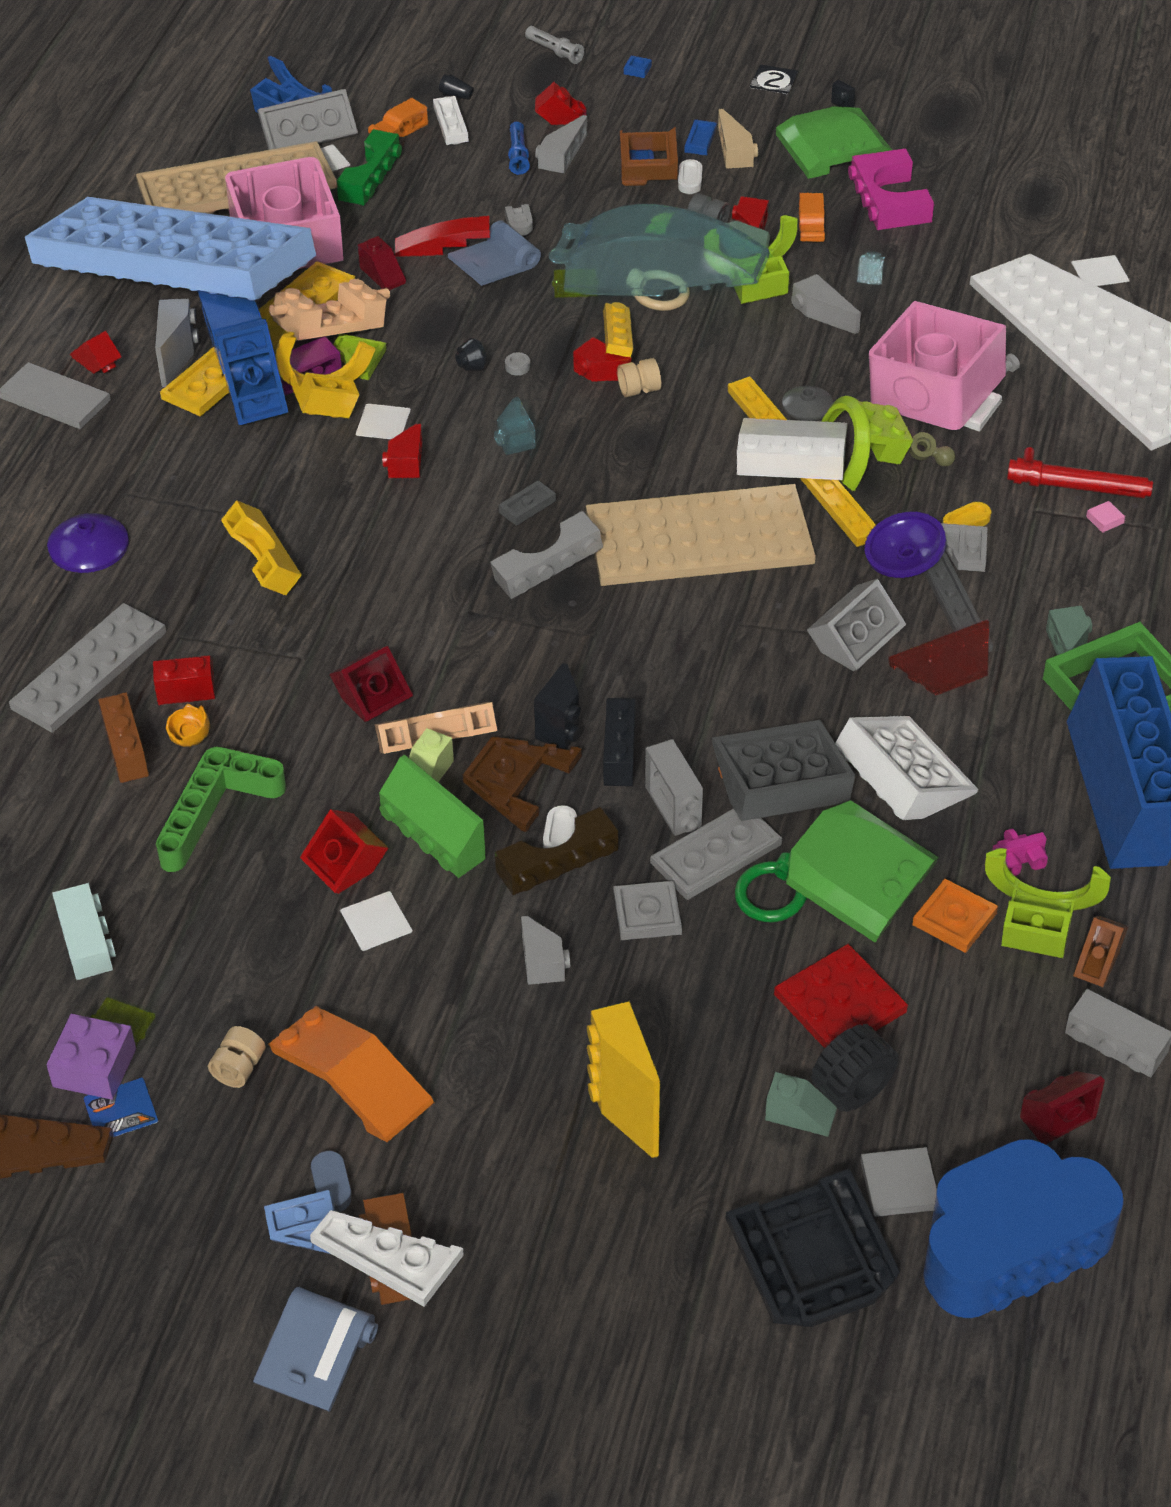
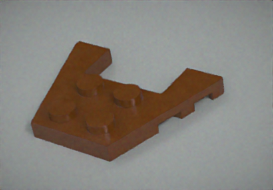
M492 736L464 772L463 783L520 830L527 832L539 815V807L518 799L517 796L542 763L570 773L582 757V751L578 747L571 746L570 750L557 749L556 744L548 743L544 747L529 745V742L525 740Z

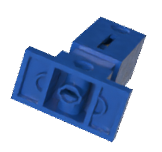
M197 290L208 333L222 373L225 375L238 424L243 425L288 413L266 319H262L255 300H248L238 296L229 297L219 293L210 294L207 291Z

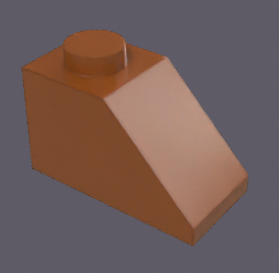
M1102 916L1094 917L1073 976L1104 987L1119 955L1129 926Z

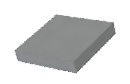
M674 881L613 886L621 940L682 935Z
M927 1147L861 1154V1165L873 1217L934 1211L937 1188Z

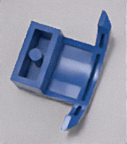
M272 56L267 58L281 85L265 78L250 89L255 112L261 108L332 92V87L326 84L322 86V93L306 88L290 74L283 61Z

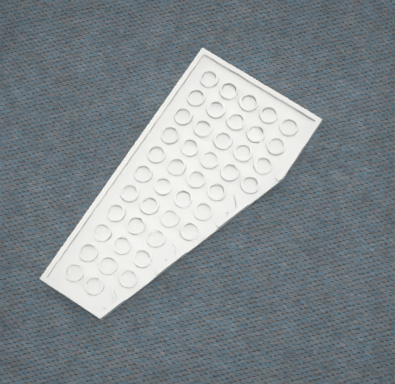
M1027 254L970 277V285L1151 451L1171 442V322L1032 254Z

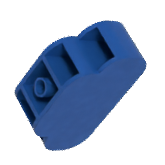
M1034 1140L1011 1142L947 1172L941 1178L937 1187L923 1274L925 1285L938 1305L946 1312L962 1318H974L994 1309L996 1311L1003 1310L1013 1300L1022 1296H1032L1042 1286L1051 1282L1059 1283L1065 1280L1070 1273L1080 1268L1088 1269L1110 1251L1123 1207L1122 1190L1109 1171L1098 1162L1084 1157H1070L1061 1160L1049 1146Z

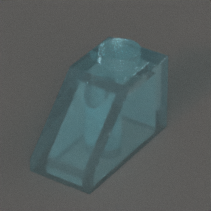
M515 397L497 419L498 430L494 432L497 445L502 446L506 455L536 448L535 428L519 397Z

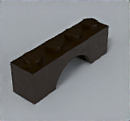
M599 807L575 817V830L572 836L559 846L537 848L519 841L496 851V872L511 894L516 895L520 892L528 891L536 885L556 879L575 868H581L589 862L609 856L614 851H617L618 830L603 809Z

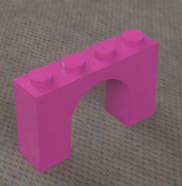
M906 148L852 156V164L848 167L849 178L854 181L856 193L860 194L862 205L867 208L869 219L874 222L877 230L932 222L934 202L927 189L897 193L880 188L888 184L911 181L913 161Z

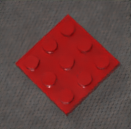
M849 944L774 987V995L824 1048L841 1033L859 1024H868L877 1031L905 1014L908 1004Z

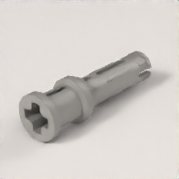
M532 25L525 32L527 39L553 50L560 58H568L573 64L579 63L584 56V47L580 44L571 43L567 38L559 39Z

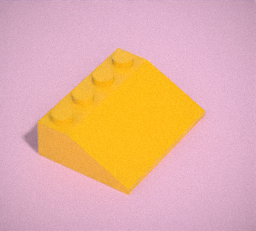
M630 1002L592 1010L591 1025H587V1034L591 1043L587 1045V1052L591 1064L587 1065L591 1083H588L591 1101L597 1102L601 1113L652 1158L658 1157L660 1079Z

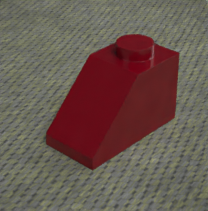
M379 236L358 244L360 269L382 289L392 290L406 283L404 274L391 247Z

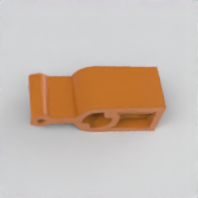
M410 98L388 110L382 121L375 125L371 124L368 127V133L375 129L405 137L428 125L427 107L414 98Z
M800 193L799 195L800 241L824 242L823 193Z

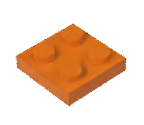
M944 879L913 917L912 925L966 953L995 917L998 906Z

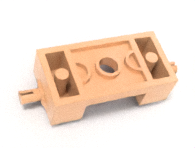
M351 279L349 282L339 283L338 301L331 300L325 304L316 305L298 289L288 288L283 292L275 293L274 305H270L269 312L273 316V321L287 332H294L293 337H296L297 340L384 327L386 299H389L390 291L387 288L380 290L371 289L362 280Z

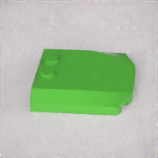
M830 107L792 116L776 127V136L808 179L829 174L830 166L852 161V156L892 150L860 108Z
M850 800L822 811L792 848L788 860L789 869L786 884L876 943L891 923L894 915L917 885L925 879L939 857Z

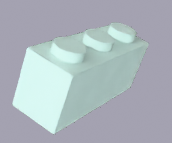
M88 883L53 892L56 910L76 980L112 971L110 958L115 957L116 954L112 940H105L104 935L109 934L105 916L98 917L97 912L102 911L98 893L92 895Z

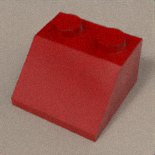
M212 655L153 661V679L158 705L215 699Z
M330 809L300 858L334 893L339 894L373 873L388 847L353 813Z

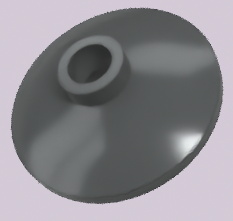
M815 386L792 388L785 393L782 399L784 411L789 416L803 421L822 419L833 404L831 395L827 391Z

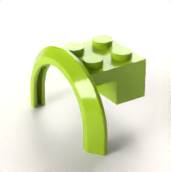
M787 215L781 216L780 230L774 242L768 247L767 251H763L750 258L730 259L719 253L716 231H710L703 238V254L707 263L713 269L729 275L741 304L788 294L789 271L782 256L789 250L795 240L797 218Z
M842 396L830 406L821 422H834L839 414L845 410L852 419L854 426L853 453L841 481L852 491H855L865 472L870 446L877 461L901 464L913 442V438L897 407L872 404L868 401L860 402L854 397Z
M999 848L986 853L985 871L989 880L1000 891L1012 897L1011 901L1009 900L1003 926L1001 946L1063 958L1073 910L1088 908L1100 903L1108 894L1111 877L1100 867L1094 866L1091 880L1084 887L1068 892L1046 891L1025 884L1010 872L1006 864L1007 849Z

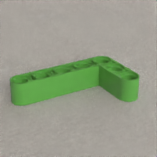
M213 747L206 750L157 838L156 847L161 868L167 872H176L186 865L226 788L266 798H277L283 795L286 791L283 764L275 759L222 747Z

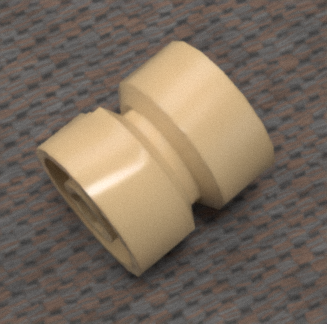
M654 358L640 360L637 366L633 362L618 365V382L624 397L639 395L641 390L648 393L661 389V375Z
M234 1026L229 1029L220 1045L221 1047L216 1050L208 1064V1069L219 1082L230 1087L240 1088L245 1085L253 1071V1066L258 1063L266 1046L262 1038L255 1032L241 1026Z

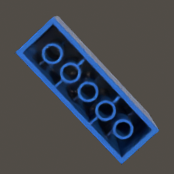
M1153 656L1096 658L1066 722L1110 869L1167 866L1171 859V712Z

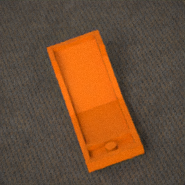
M317 1006L307 1011L302 1018L289 1028L283 1030L278 1037L269 1043L274 1054L326 1080L362 1119L366 1131L385 1142L391 1140L434 1103L433 1098L374 1034Z

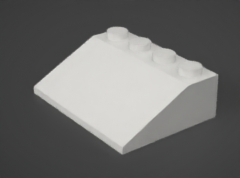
M744 418L739 432L737 447V475L843 480L847 423Z
M910 716L851 717L835 743L845 760L850 762L859 771V775L869 782L876 790V794L885 800L893 809L894 814L902 820L926 818L976 794L979 790Z

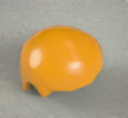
M186 704L183 709L176 710L168 717L166 731L171 741L183 747L200 744L208 736L210 730L209 717L202 706L197 708L191 704Z

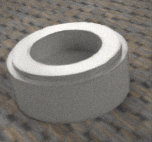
M512 353L505 359V369L511 375H524L530 370V358L524 353Z

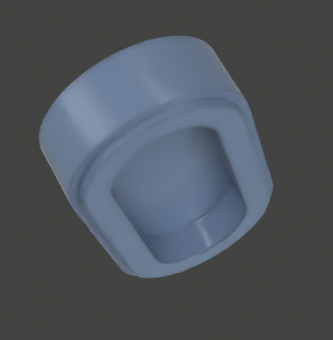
M321 1152L311 1162L316 1193L325 1190L332 1191L336 1212H341L350 1205L352 1199L344 1160L336 1152Z

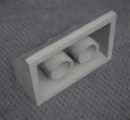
M875 579L856 585L810 626L807 631L821 653L855 671L897 634L906 623L879 580Z

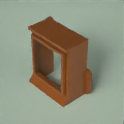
M676 127L668 132L622 133V130H620L621 178L624 186L646 185L647 180L677 179ZM629 150L666 151L667 159L630 160Z

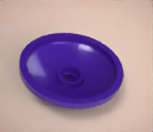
M921 512L898 513L882 520L871 530L865 542L866 558L870 566L882 575L893 578L912 577L927 571L940 560L946 548V534L941 523L928 514Z
M86 513L73 516L59 524L50 534L47 547L51 560L60 568L71 572L89 573L103 570L118 562L127 551L129 538L124 525L115 518L98 513Z

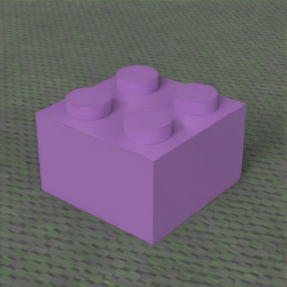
M70 1014L47 1062L52 1086L113 1100L136 1050L131 1026Z

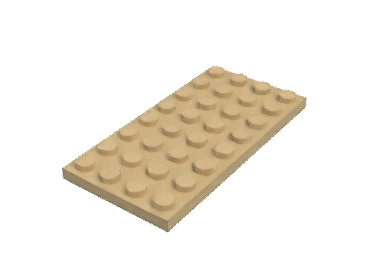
M317 141L136 174L137 183L145 205L207 214L214 213L220 209L229 210L225 176L232 171L314 157L320 162L329 189L337 188L336 178Z
M795 484L586 505V515L599 528L603 548L594 553L601 586L815 564V552Z

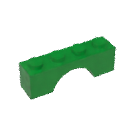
M375 129L371 131L364 141L367 163L344 169L337 179L338 200L359 205L366 204L368 199L374 195L377 186L383 182L386 173L392 169L395 160L401 155L402 146L399 144V134Z

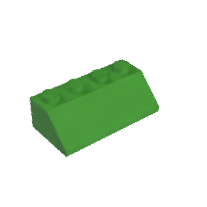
M406 755L400 757L379 792L380 812L387 821L395 823L406 837H411L416 841L424 853H430L437 859L444 870L451 871L456 877L460 878L486 859L483 820Z

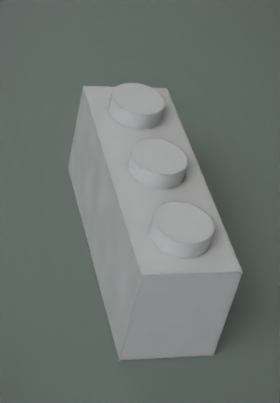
M1089 989L1084 992L1069 1013L1065 1033L1076 1041L1085 1043L1100 1051L1103 1055L1112 1057L1129 1066L1132 1070L1141 1072L1150 1078L1169 1052L1171 1044V1031Z

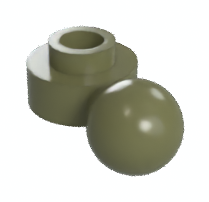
M920 432L913 436V442L909 448L913 458L927 460L932 456L940 466H950L954 462L955 452L951 447H936V441L933 436L925 432ZM917 445H923L925 451H920Z

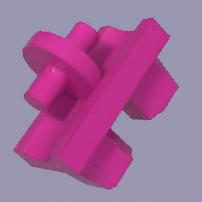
M1009 829L1004 832V840L997 841V845H993L992 850L999 848L1007 849L1006 864L1014 876L1021 872L1023 863L1028 862L1034 870L1045 868L1047 865L1048 856L1045 851L1047 838L1043 832L1030 836L1026 834L1018 836L1014 829Z

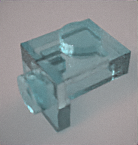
M867 251L866 255H861L857 282L881 284L885 257H880L879 252Z

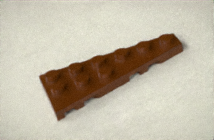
M0 1115V1179L12 1177V1173L28 1170L30 1174L43 1172V1168L62 1165L66 1169L105 1163L113 1138L112 1128Z

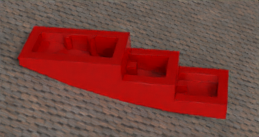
M489 216L468 217L439 222L395 238V257L443 255V247H466V239L490 238Z

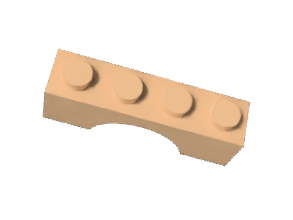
M492 702L375 724L380 753L383 754L412 748L426 728L449 736L452 739L497 731Z

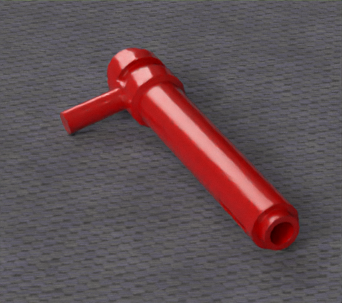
M1031 447L1024 450L1023 458L1017 457V460L1010 459L1007 480H1012L1014 484L1026 482L1029 483V486L1036 487L1041 484L1145 499V496L1151 497L1153 481H1149L1147 477L1044 464L1041 460H1034L1035 451Z

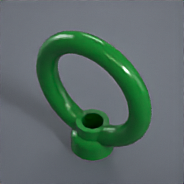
M781 853L776 862L769 861L756 864L739 877L735 887V899L739 908L750 918L762 922L783 921L799 912L805 904L807 897L796 890L793 900L787 906L777 910L760 909L754 906L747 897L749 884L761 875L775 873L779 879L786 881L790 853Z

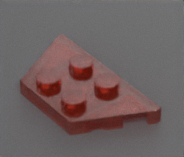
M984 620L888 657L889 666L893 669L898 667L906 672L910 680L922 684L926 690L934 695L942 694L988 676L989 621Z

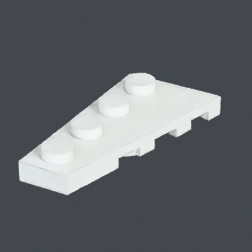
M332 1210L329 1211L310 1235L311 1243L425 1307L464 1256L463 1248L451 1245L449 1248L438 1245L435 1240L423 1236L421 1239L403 1235L402 1230L389 1227L386 1230L372 1226L370 1221Z

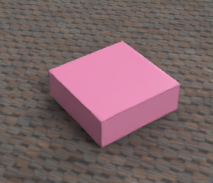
M1110 501L1087 510L1086 517L1102 533L1124 524L1125 516Z

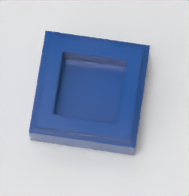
M630 56L624 66V74L645 78L652 66V60Z

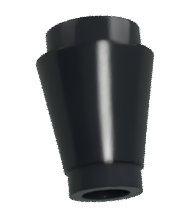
M444 74L439 84V91L444 96H455L456 98L470 100L474 87L452 74Z

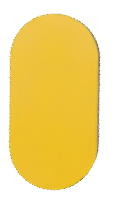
M972 502L947 513L943 517V523L983 527L990 522L991 509L985 503Z

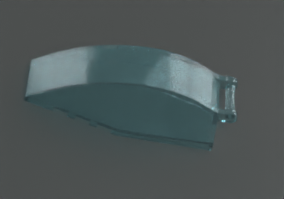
M634 204L603 212L583 224L566 223L556 248H553L549 253V259L555 264H566L564 292L566 294L664 295L663 290L678 288L679 293H686L687 287L702 285L703 290L711 289L710 284L726 282V287L757 284L770 252L768 248L747 234L707 215L672 206ZM575 239L572 247L566 249L570 240Z

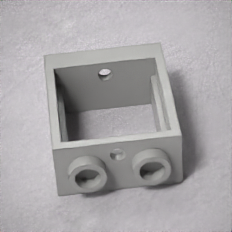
M671 739L647 747L645 757V788L674 836L702 827L703 787L674 740Z

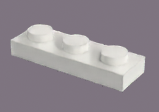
M456 97L433 99V107L446 145L469 142L468 132Z

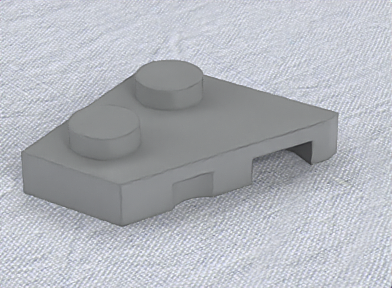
M941 523L947 539L945 551L957 570L985 572L987 527Z

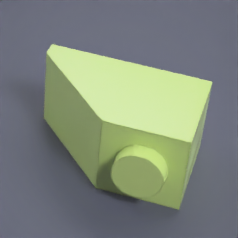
M426 728L413 745L409 759L439 782L454 762L452 738Z

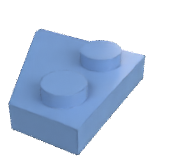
M325 1190L264 1206L269 1235L272 1241L330 1254L311 1243L310 1235L330 1210L336 1212L332 1191Z

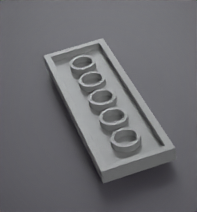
M125 603L121 604L9 701L11 710L53 733L166 633L165 625Z

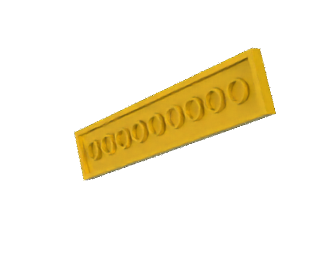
M316 261L280 292L288 288L298 289L316 305L325 304L327 301H337L339 283L349 282L351 279H355V276ZM274 296L258 310L262 319H266L275 354L281 335L287 333V331L273 321V316L269 312L270 305H274ZM214 347L160 391L161 399L201 417L228 394L229 390L225 375L222 373Z

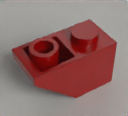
M555 82L535 98V112L551 125H566L582 115L586 116L585 105L581 101L575 100L566 88L560 87Z

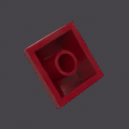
M388 645L376 648L329 674L342 700L364 722L371 720L413 696Z
M1078 1071L1066 1077L1060 1076L1049 1086L1041 1090H1033L1025 1096L1020 1118L1037 1139L1046 1145L1096 1118L1105 1080L1101 1075Z

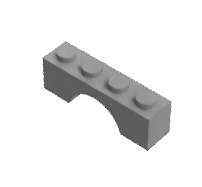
M583 511L560 523V536L550 548L538 553H522L512 549L490 562L495 581L511 599L603 548L599 528Z

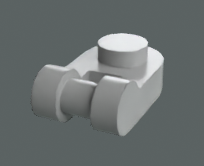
M524 204L519 208L505 207V218L508 225L522 236L531 233L533 230V219L529 205Z

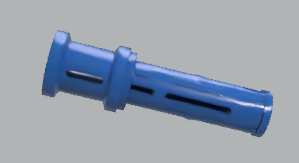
M513 122L510 125L511 148L508 151L510 159L509 169L514 174L522 175L530 167L528 160L529 151L525 147L524 125L521 122Z

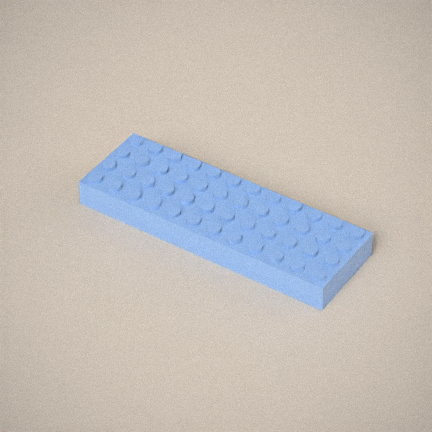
M86 197L25 236L33 264L43 265L44 267H58L62 270H76L80 273H95L98 276H114L116 279H132L135 282H151L153 285H169L172 288H188L191 291H207L210 294H225L229 297H244L248 300L261 298L262 294L269 289L275 288L280 281L290 277L294 271L307 265L308 261L316 256L310 228L94 197Z

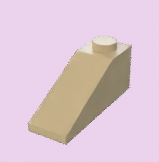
M719 109L718 131L725 167H753L754 157H758L757 143H753L750 132L724 109Z

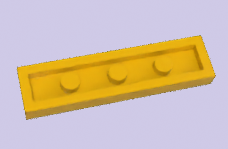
M619 302L605 303L603 315L606 353L631 358L633 341L630 309Z

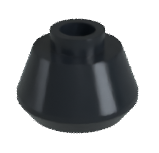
M468 338L458 347L455 359L460 368L463 367L466 371H481L487 364V356L479 340Z

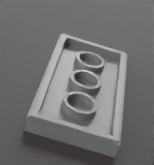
M346 89L257 110L268 150L315 141L321 144L358 134Z
M29 362L0 388L1 399L81 429L111 400L110 394Z
M733 808L650 857V863L668 881H674L675 889L686 900H689L782 845V837L762 818L741 821Z

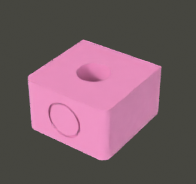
M314 157L295 159L232 171L225 176L230 217L311 229L316 256L308 261L307 265L299 269L308 268L316 261L323 264L343 261L340 215L318 159Z
M914 301L869 351L871 403L892 405L897 407L902 416L946 429L958 430L962 428L1006 376V325Z

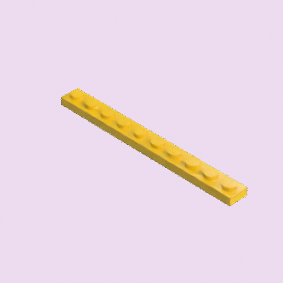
M750 376L728 384V393L749 418L787 420ZM800 478L856 547L865 544L869 533L876 524L838 480Z

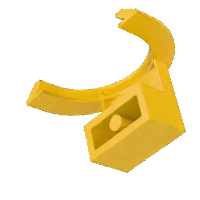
M287 332L281 335L275 351L279 375L292 386L302 413L325 415L333 418H350L359 397L354 380L366 370L376 349L365 342L359 341L352 358L339 370L327 375L307 372L304 375L296 371L290 364V354L296 341V337H293L294 332Z

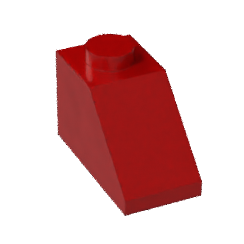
M741 196L738 205L733 206L732 219L764 230L768 221L769 200Z
M106 331L86 341L70 353L74 360L93 374L100 370L103 373L110 371L117 366L115 361L122 357Z
M594 337L573 351L574 372L592 382L618 381V365L631 363L630 357L606 353V344Z
M421 424L411 426L388 441V450L383 452L382 457L383 467H388V478H420L423 444Z

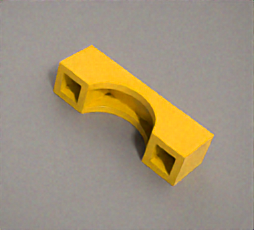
M236 500L221 519L230 536L246 546L257 558L258 562L252 568V571L261 586L287 595L302 576L262 512L257 508Z

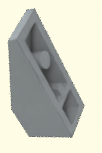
M582 115L544 138L541 145L537 146L535 152L539 169L559 173L566 172L587 137V116Z
M813 275L793 284L792 304L806 317L854 334L859 333L861 312L819 275Z

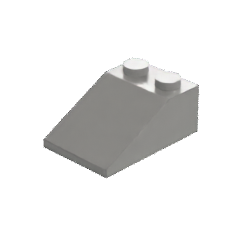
M189 299L159 300L155 349L162 387H166L171 383L194 355L195 343H199L198 328L193 327V324H196L195 308L191 309Z

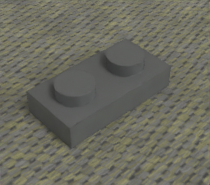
M536 481L498 505L499 513L517 526L556 501V493L540 481Z

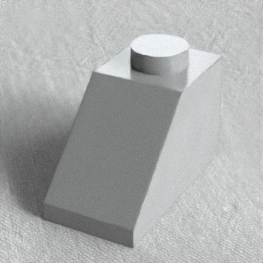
M522 916V940L528 985L565 981V969L570 968L569 949L563 950L560 936L530 917Z

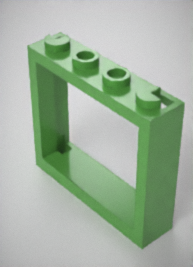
M1138 622L1047 659L1043 680L1065 705L1072 710L1080 690L1069 678L1090 670L1096 658H1119L1134 651L1141 657L1153 656L1159 677L1171 689V655L1143 624ZM1170 694V695L1166 696V699H1167V703H1168V706H1169V709H1170V712H1171V694Z

